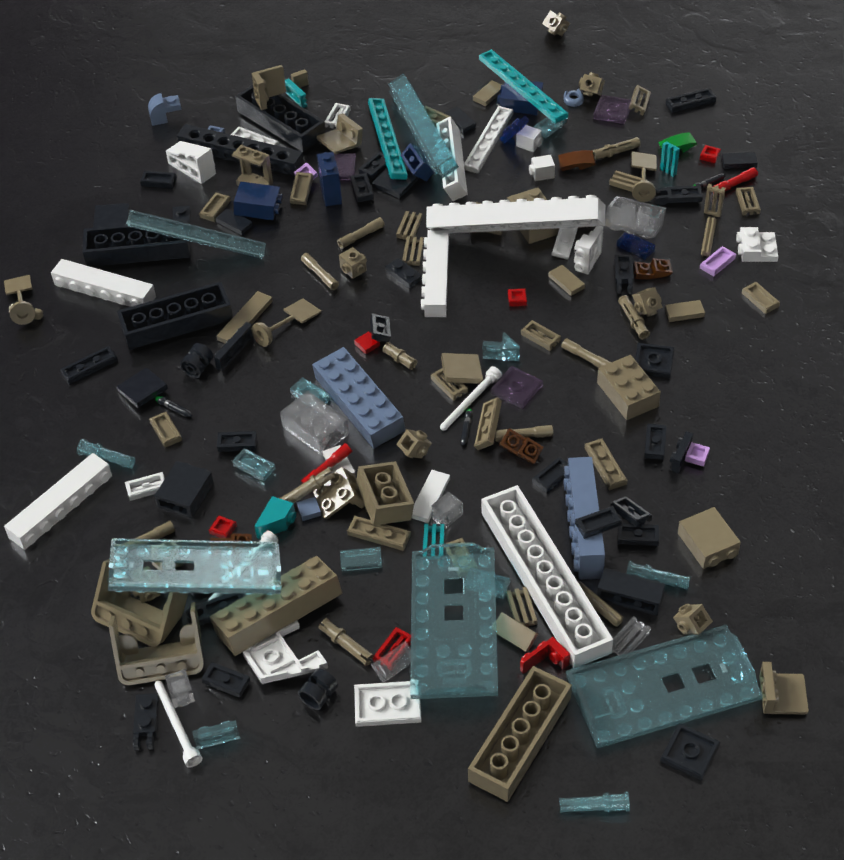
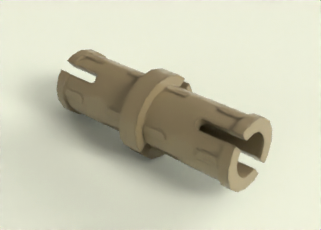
M390 342L384 345L383 352L391 356L395 362H400L410 370L416 367L417 360L409 356L405 350L395 347Z

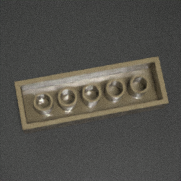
M315 556L245 597L238 599L231 605L211 615L210 619L216 635L236 656L343 593L337 575L318 556Z
M533 666L468 768V782L508 802L569 703L572 684Z

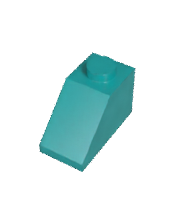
M272 496L254 526L256 537L261 539L266 530L274 534L287 530L289 525L294 523L296 519L294 503Z

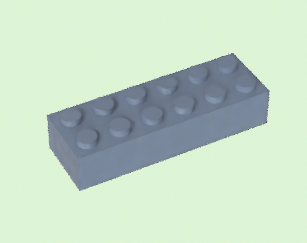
M344 347L312 364L316 380L373 449L406 431L403 416Z
M592 457L568 458V466H564L565 478L563 483L564 490L567 493L565 494V502L569 509L567 510V519L570 522L569 536L572 538L573 570L578 573V580L601 579L605 562L603 535L599 533L584 539L575 524V519L599 511Z

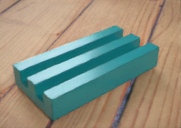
M286 79V94L300 107H307L306 93L292 80Z
M666 141L662 144L660 170H665V173H671V176L674 177L677 174L680 148Z
M424 524L423 561H443L445 524H440V526H437V524H432V526ZM429 532H432L431 556H427ZM436 532H440L439 556H435Z

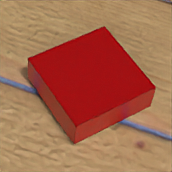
M705 145L700 154V160L716 163L721 149Z
M526 288L508 289L509 307L527 306Z
M369 331L354 340L355 345L365 354L380 346V342L371 339Z
M218 516L210 527L209 533L219 538H229L237 526L236 521Z

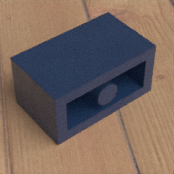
M412 143L400 155L412 174L425 181H428L437 170L424 149Z

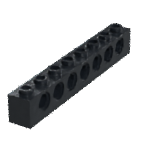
M185 124L177 134L178 142L182 141L211 148L213 157L240 163V159L232 157V154L240 145L269 154L271 171L295 176L294 172L304 165L303 152L188 124ZM250 163L251 166L258 167V168H263L262 165H261V166H258V165H255V164Z

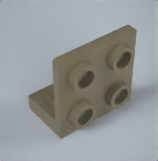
M279 65L252 73L255 100L261 110L267 109L268 97L286 92L283 66Z
M342 113L337 118V129L318 135L317 140L335 154H339L361 145L363 128Z
M343 467L334 472L336 478L323 484L321 489L313 491L322 515L326 519L349 502L361 509L365 507L356 485V476Z
M762 662L759 678L763 713L808 714L809 709L804 675L778 674L775 670H772V662Z

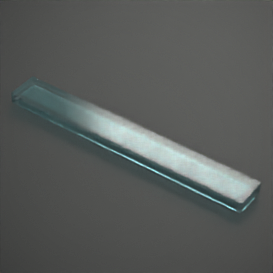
M134 210L129 211L126 226L261 259L264 257L266 246L264 242Z

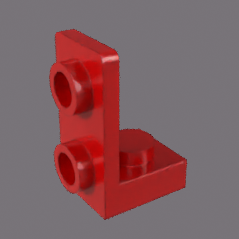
M552 637L547 641L541 642L537 649L531 653H526L521 658L520 671L523 674L547 656H549L552 663L558 664L562 669H565L570 663V653Z

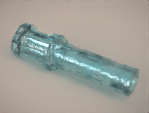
M81 439L77 446V454L81 456L83 454L90 456L94 453L102 460L130 469L135 464V457L103 448V445L99 443L93 444L86 439Z
M629 560L626 574L637 575L649 580H657L666 585L688 590L689 576L652 569V566L649 564L644 566Z
M625 791L624 794H609V792H605L603 796L559 798L560 805H565L560 806V813L604 810L607 813L615 810L630 812L628 791Z

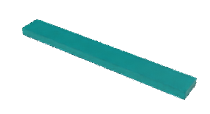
M492 49L479 55L481 62L555 124L568 118L569 113Z
M369 98V109L390 178L407 180V170L400 156L401 151L385 100Z

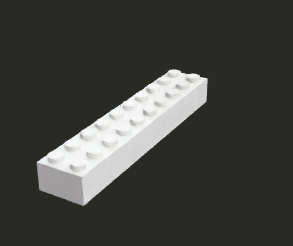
M587 195L586 198L569 196L568 199L552 197L551 200L534 198V201L517 199L516 202L500 200L499 203L483 201V204L466 202V205L449 203V206L433 204V206L427 207L426 227L430 230H449V234L605 226L606 205L596 195Z
M517 485L482 498L483 517L522 583L527 587L528 593L554 637L570 653V664L573 669L611 654L613 638L519 486Z

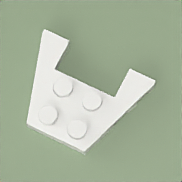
M297 620L243 651L244 658L262 684L312 673L317 668L323 670L328 668L326 660L319 651L298 660L282 638L300 628Z

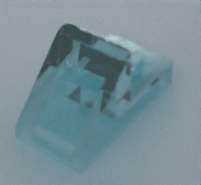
M503 332L502 342L483 341V359L519 361L520 346Z

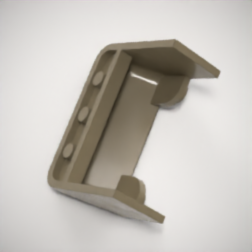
M120 555L103 561L91 609L93 619L109 627L110 618L115 615L118 632L130 634L138 641L149 646H157L163 643L184 613L190 584L186 583L170 590L167 602L163 610L145 602L141 603L140 600L130 596L131 582L126 577L120 575L125 556Z
M196 602L191 603L192 623L184 625L180 630V642L145 648L138 647L137 639L130 634L119 635L116 616H111L108 626L117 675L122 684L134 685L193 675L202 670L204 659Z

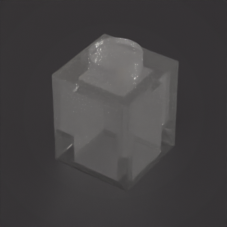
M447 492L431 505L433 520L437 524H445V528H448L463 515V502L450 492Z
M186 669L165 675L174 708L183 707L195 702Z

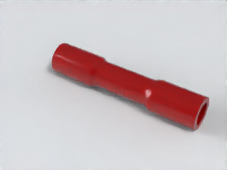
M753 167L740 173V175L716 185L719 186V189H722V187L726 188L725 191L742 182L757 177L758 171Z
M344 443L324 463L301 480L302 484L310 480L312 475L316 476L327 469V467L332 469L353 452L352 449Z

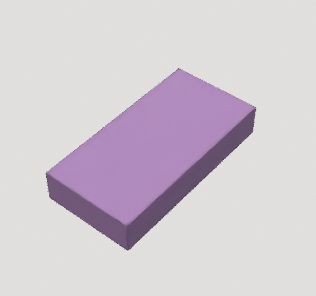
M722 246L700 264V269L714 277L736 259V254Z

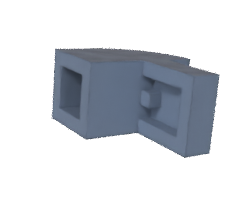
M159 93L150 99L148 110L152 126L168 123L166 113L181 110L178 95L162 98V94Z

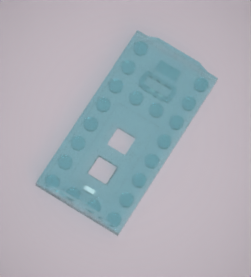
M112 538L108 591H136L139 593L180 592L184 594L189 592L203 594L244 593L247 595L253 593L281 594L279 544L277 542ZM143 562H162V570H143ZM175 563H194V571H176Z
M473 542L431 544L423 551H412L411 699L499 696L494 547L483 548ZM463 579V593L444 594V580ZM445 606H463V620L445 621Z
M727 624L702 631L700 634H691L566 671V677L568 682L572 684V691L597 749L675 726L679 723H685L762 700L763 696L758 687L755 671L737 636L730 632ZM709 664L716 679L699 684L692 668ZM678 673L685 688L668 693L661 678Z

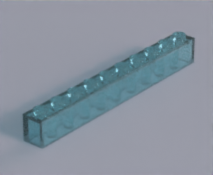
M404 73L388 84L391 89L389 93L394 98V102L412 131L411 133L415 137L426 160L431 165V169L435 175L439 173L443 179L459 168L412 84Z

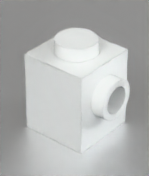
M524 124L516 133L517 147L534 152L542 144L543 138L539 129Z
M551 155L531 158L529 173L533 175L535 181L554 178L555 164Z

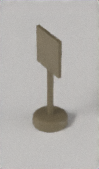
M632 151L631 167L642 169V181L634 184L632 195L639 202L651 201L656 195V188L653 183L646 180V169L657 170L656 155Z
M30 275L4 280L6 295L17 293L18 302L14 303L10 308V318L16 324L25 325L30 323L35 317V309L32 304L22 299L23 291L32 290Z
M302 298L284 308V311L290 316L270 328L262 322L255 323L252 326L253 337L259 345L266 347L272 343L273 337L271 332L294 318L300 323H304L322 311Z

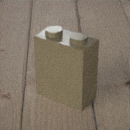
M715 507L679 521L678 535L703 569L709 566H716L723 560L732 559L739 553L740 540Z

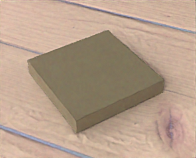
M442 353L441 361L445 382L480 384L483 381L478 354Z

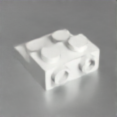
M596 226L593 231H590L589 235L583 234L581 239L576 241L574 247L576 250L574 263H576L574 265L575 271L589 274L602 253L603 226Z
M740 227V232H737L736 241L740 243L738 244V255H741L742 262L778 261L775 232H759L758 227Z

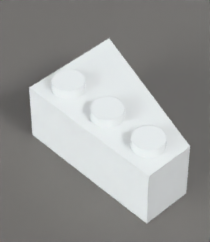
M179 141L166 150L168 164L201 184L216 174L211 148Z

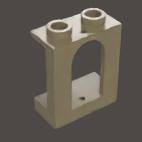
M240 145L232 154V157L240 159L242 174L236 180L237 185L239 186L241 181L273 186L269 154ZM250 163L258 166L262 165L264 177L252 173Z

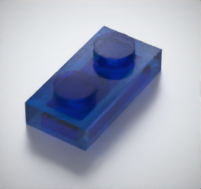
M526 116L520 120L517 118L511 124V127L508 125L502 131L503 136L500 140L506 143L524 128L529 119Z
M627 231L616 242L617 247L645 260L655 251L654 244Z

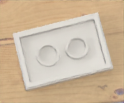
M419 681L354 685L356 727L421 723Z

